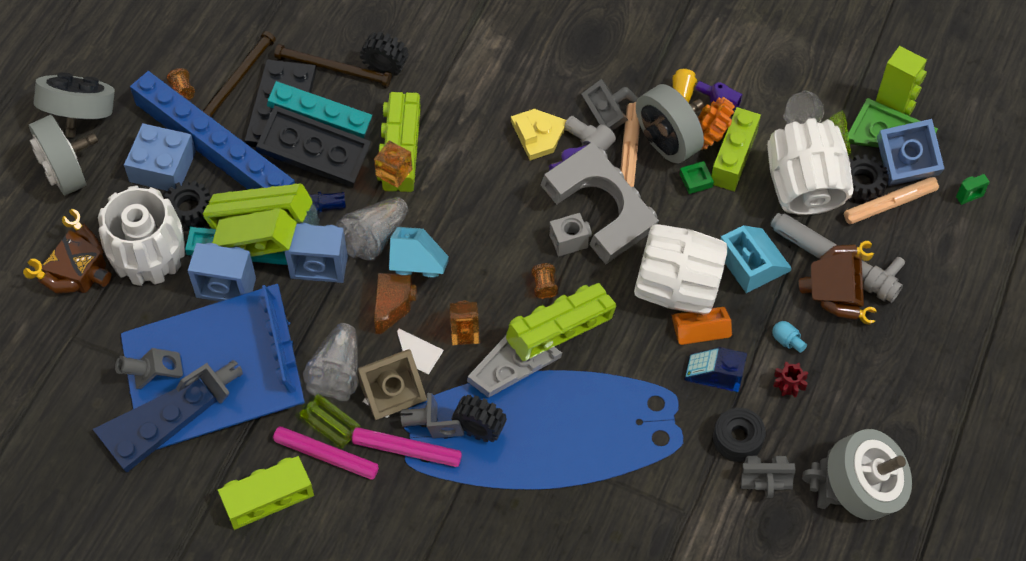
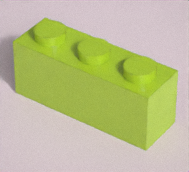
M899 46L887 62L875 102L910 116L917 103L915 100L922 89L918 85H921L927 74V71L924 70L927 59Z
M736 107L732 123L727 130L713 166L711 176L714 181L713 185L735 192L755 140L761 114Z
M281 208L233 216L232 218L219 220L212 243L227 248H243L250 252L251 257L288 251L297 222Z
M299 456L282 459L273 467L256 470L249 477L239 481H230L223 488L218 489L234 530L314 496L312 484Z

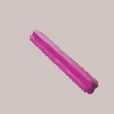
M278 427L274 433L273 438L276 443L368 479H374L378 473L377 463L292 430Z
M355 428L352 434V442L357 445L458 467L462 458L460 450L363 428Z

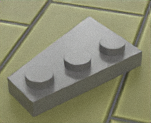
M505 336L470 373L467 382L489 398L560 359L562 352L553 347L535 357L522 361L517 355L516 350L507 342Z

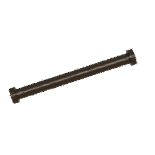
M268 31L262 33L258 44L204 109L203 112L209 117L214 115L266 48L274 44L276 38Z
M278 44L275 49L274 56L276 59L286 58L309 65H316V67L378 82L387 88L391 82L392 74L389 72L383 74L290 50L281 44Z

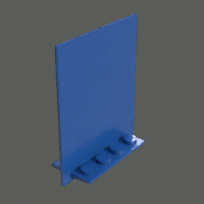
M278 284L268 287L263 285L262 289L121 333L125 357L141 359L151 348L178 352L182 364L183 376L181 378L156 375L142 389H136L134 375L127 374L133 409L176 389L181 379L206 363L216 372L230 361L235 360L238 365L234 368L236 369L240 366L243 372L240 377L225 385L229 395L223 403L215 402L157 449L305 403L292 347L293 341H291L288 329L290 322L286 319ZM163 357V365L167 369L174 370L175 365L173 361Z

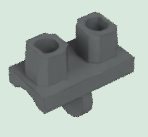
M831 450L828 451L826 458L821 459L820 463L813 462L811 469L805 470L802 475L803 481L810 484V491H818L817 508L826 509L830 504L842 505L833 492L829 481L828 458Z
M747 456L742 466L741 489L765 490L766 498H773L774 490L793 489V478L796 470L795 463H789L786 456H775L772 458L771 463H761V459L758 456Z

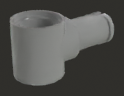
M570 116L564 125V129L567 132L581 139L582 146L594 142L598 148L600 147L606 151L616 140L612 130L602 124L597 127L587 126L574 116Z

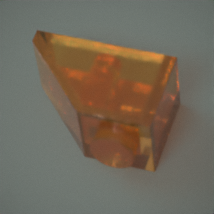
M378 273L374 318L376 334H382L410 312L411 301H416L417 286L412 285L411 275Z
M459 301L457 303H449L452 345L478 344L479 321L477 302Z

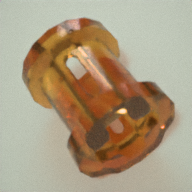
M174 69L168 73L167 81L172 85L173 90L187 100L194 97L195 90L189 83L190 75L186 69Z
M546 263L534 266L531 273L536 282L535 296L542 299L556 296L558 294V286L554 282V265Z

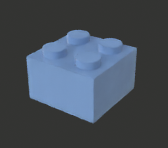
M932 119L880 130L878 133L877 141L884 163L883 166L887 168V174H889L888 186L938 176L944 170Z
M142 123L124 163L129 182L166 191L171 186L176 189L175 184L178 182L182 186L196 153L192 136L188 133Z
M296 224L290 249L285 251L290 278L343 283L348 257L344 228L334 225Z
M196 243L188 268L196 298L224 301L253 291L256 275L249 251L240 247H221L214 243Z

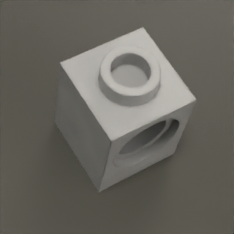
M580 213L550 221L549 236L558 257L588 248L589 237L592 236L591 228L587 221H583Z

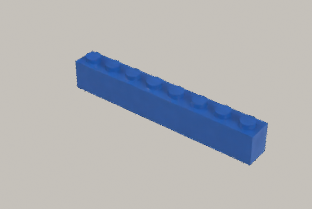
M147 71L130 86L135 104L167 129L191 134L195 150L246 189L295 184L294 179L151 72Z

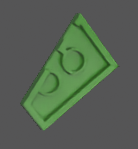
M867 98L845 139V143L879 147L877 135L880 130L920 121Z

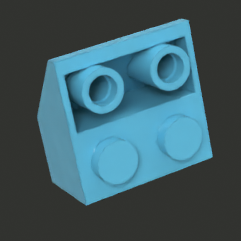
M743 225L720 238V240L727 244L725 264L746 293L790 272L792 269L762 228Z
M396 228L390 238L389 270H395L396 274L399 275L423 272V276L437 277L439 274L444 273L449 256L424 229Z

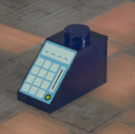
M718 347L690 354L684 380L739 392L747 353Z

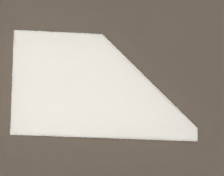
M398 329L397 333L402 350L410 349L417 369L429 374L444 350Z

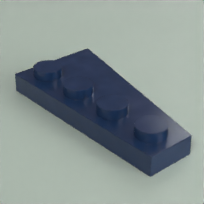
M198 379L180 392L174 389L93 430L121 467L128 472L217 402V400Z

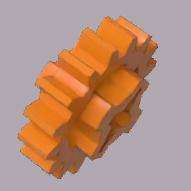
M718 97L716 102L713 101L711 103V106L707 104L698 116L704 136L702 149L706 150L709 145H713L714 141H720L732 123L730 116L734 113L733 108L735 106L725 97Z

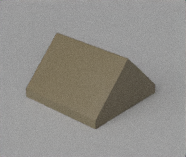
M410 349L357 368L360 387L375 420L427 401Z

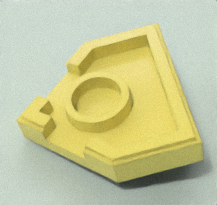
M536 109L511 116V123L529 160L554 153L558 141L565 131L564 125L567 120Z

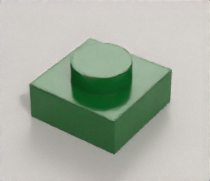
M704 161L680 168L679 174L688 194L713 187L714 181Z
M985 174L975 178L973 176L968 177L960 184L956 198L961 205L984 196L990 181Z

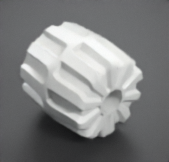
M816 118L807 119L803 124L795 121L786 124L785 130L778 129L771 134L767 144L770 173L779 203L785 212L797 215L820 214L842 206L852 197L853 183L850 161L838 126H834L833 121L827 119L819 123Z
M130 186L123 192L112 194L108 198L109 202L105 208L100 209L98 215L101 244L109 262L121 278L128 276L132 284L142 286L144 281H151L155 285L164 282L166 274H175L181 267L180 259L185 256L183 228L168 198L164 199L161 192L152 187L143 189L138 186Z
M660 224L652 225L635 285V295L638 298L670 309L709 314L714 305L727 255V244L720 239L694 230Z

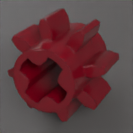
M785 362L783 370L780 368L775 370L774 376L777 379H775L773 386L779 387L782 396L793 395L797 397L799 389L802 391L806 390L808 383L805 380L807 379L808 372H803L800 363L789 364Z

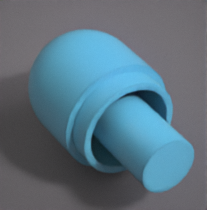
M780 321L774 325L772 330L773 337L781 345L787 348L794 347L800 353L806 349L807 344L800 339L801 334L799 330L787 321Z

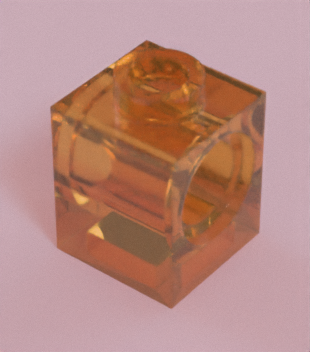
M390 140L374 158L376 176L397 188L413 170L411 151Z

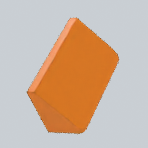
M725 307L712 308L709 314L684 312L672 315L677 340L680 345L732 336L731 319Z

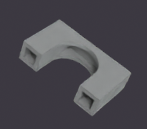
M591 142L544 174L541 186L556 205L585 187H598L613 196L618 205L619 216L594 234L589 244L605 264H608L646 237L652 225L659 222L655 211L651 207L646 206L641 200L637 189L631 187L626 182L621 170L611 164L605 151L600 147L598 148L594 142Z

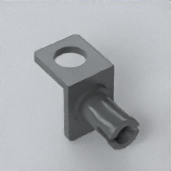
M151 348L141 359L120 356L115 364V370L118 374L134 375L136 389H142L156 375L175 378L183 376L180 354L174 351ZM163 357L173 361L175 365L174 370L167 369L163 365Z
M235 360L230 361L216 372L206 363L181 379L176 390L180 392L193 382L201 379L221 404L229 395L225 385L240 377L243 372L240 366L236 369L234 368L238 365Z
M427 393V405L425 408L401 410V415H404L401 416L403 427L427 425L432 438L464 435V430L458 420L437 422L438 404L432 393ZM450 427L454 428V430L445 431L442 428Z

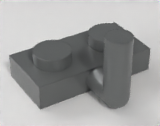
M602 79L582 93L598 123L607 126L612 131L628 120L618 103L623 99H626L629 103H634L638 99L628 87H623L612 94Z

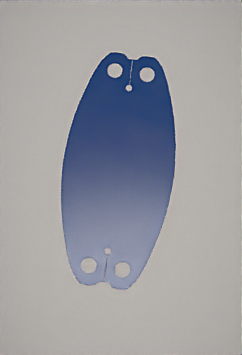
M536 371L489 398L470 383L433 395L438 404L437 422L452 421V415L464 395L479 396L481 400L485 398L488 400V403L491 404L493 402L496 404V408H501L503 410L502 413L506 414L507 421L498 439L494 442H484L482 439L477 440L473 435L471 437L466 435V431H464L463 436L444 439L428 437L431 434L427 427L419 425L404 427L410 433L411 440L460 450L462 453L461 462L458 467L436 462L426 463L419 458L405 456L406 463L413 469L440 479L502 489H552L601 481L658 462L673 454L683 444L682 430L675 424L674 415L678 411V399L673 392L646 381L585 371ZM650 397H661L665 402L664 408L661 411L650 410L647 405ZM427 401L416 404L409 409L425 408ZM641 419L643 424L637 425L636 420ZM446 427L442 428V430L451 431L454 428ZM658 430L667 432L670 437L668 444L665 446L655 445L652 441L653 433Z

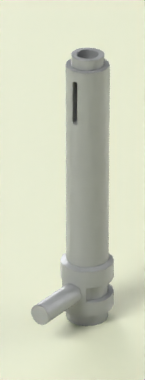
M778 213L771 222V227L774 228L776 233L819 259L830 248L836 246L835 243L785 213ZM896 257L885 271L878 266L873 267L862 260L863 289L869 293H876L877 298L884 302L888 300L892 303L903 287L898 282L899 279L894 276L905 264L904 259Z

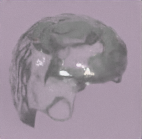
M803 90L801 93L794 94L789 98L785 109L786 114L783 115V118L787 124L795 121L803 124L807 119L816 118L817 122L820 123L824 115V105L816 94Z

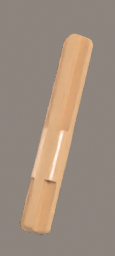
M636 102L629 103L626 108L628 120L625 122L620 167L624 179L631 187H634L640 131V124L636 114Z
M935 177L924 179L846 210L844 212L845 220L848 224H854L937 191L939 189L937 179Z

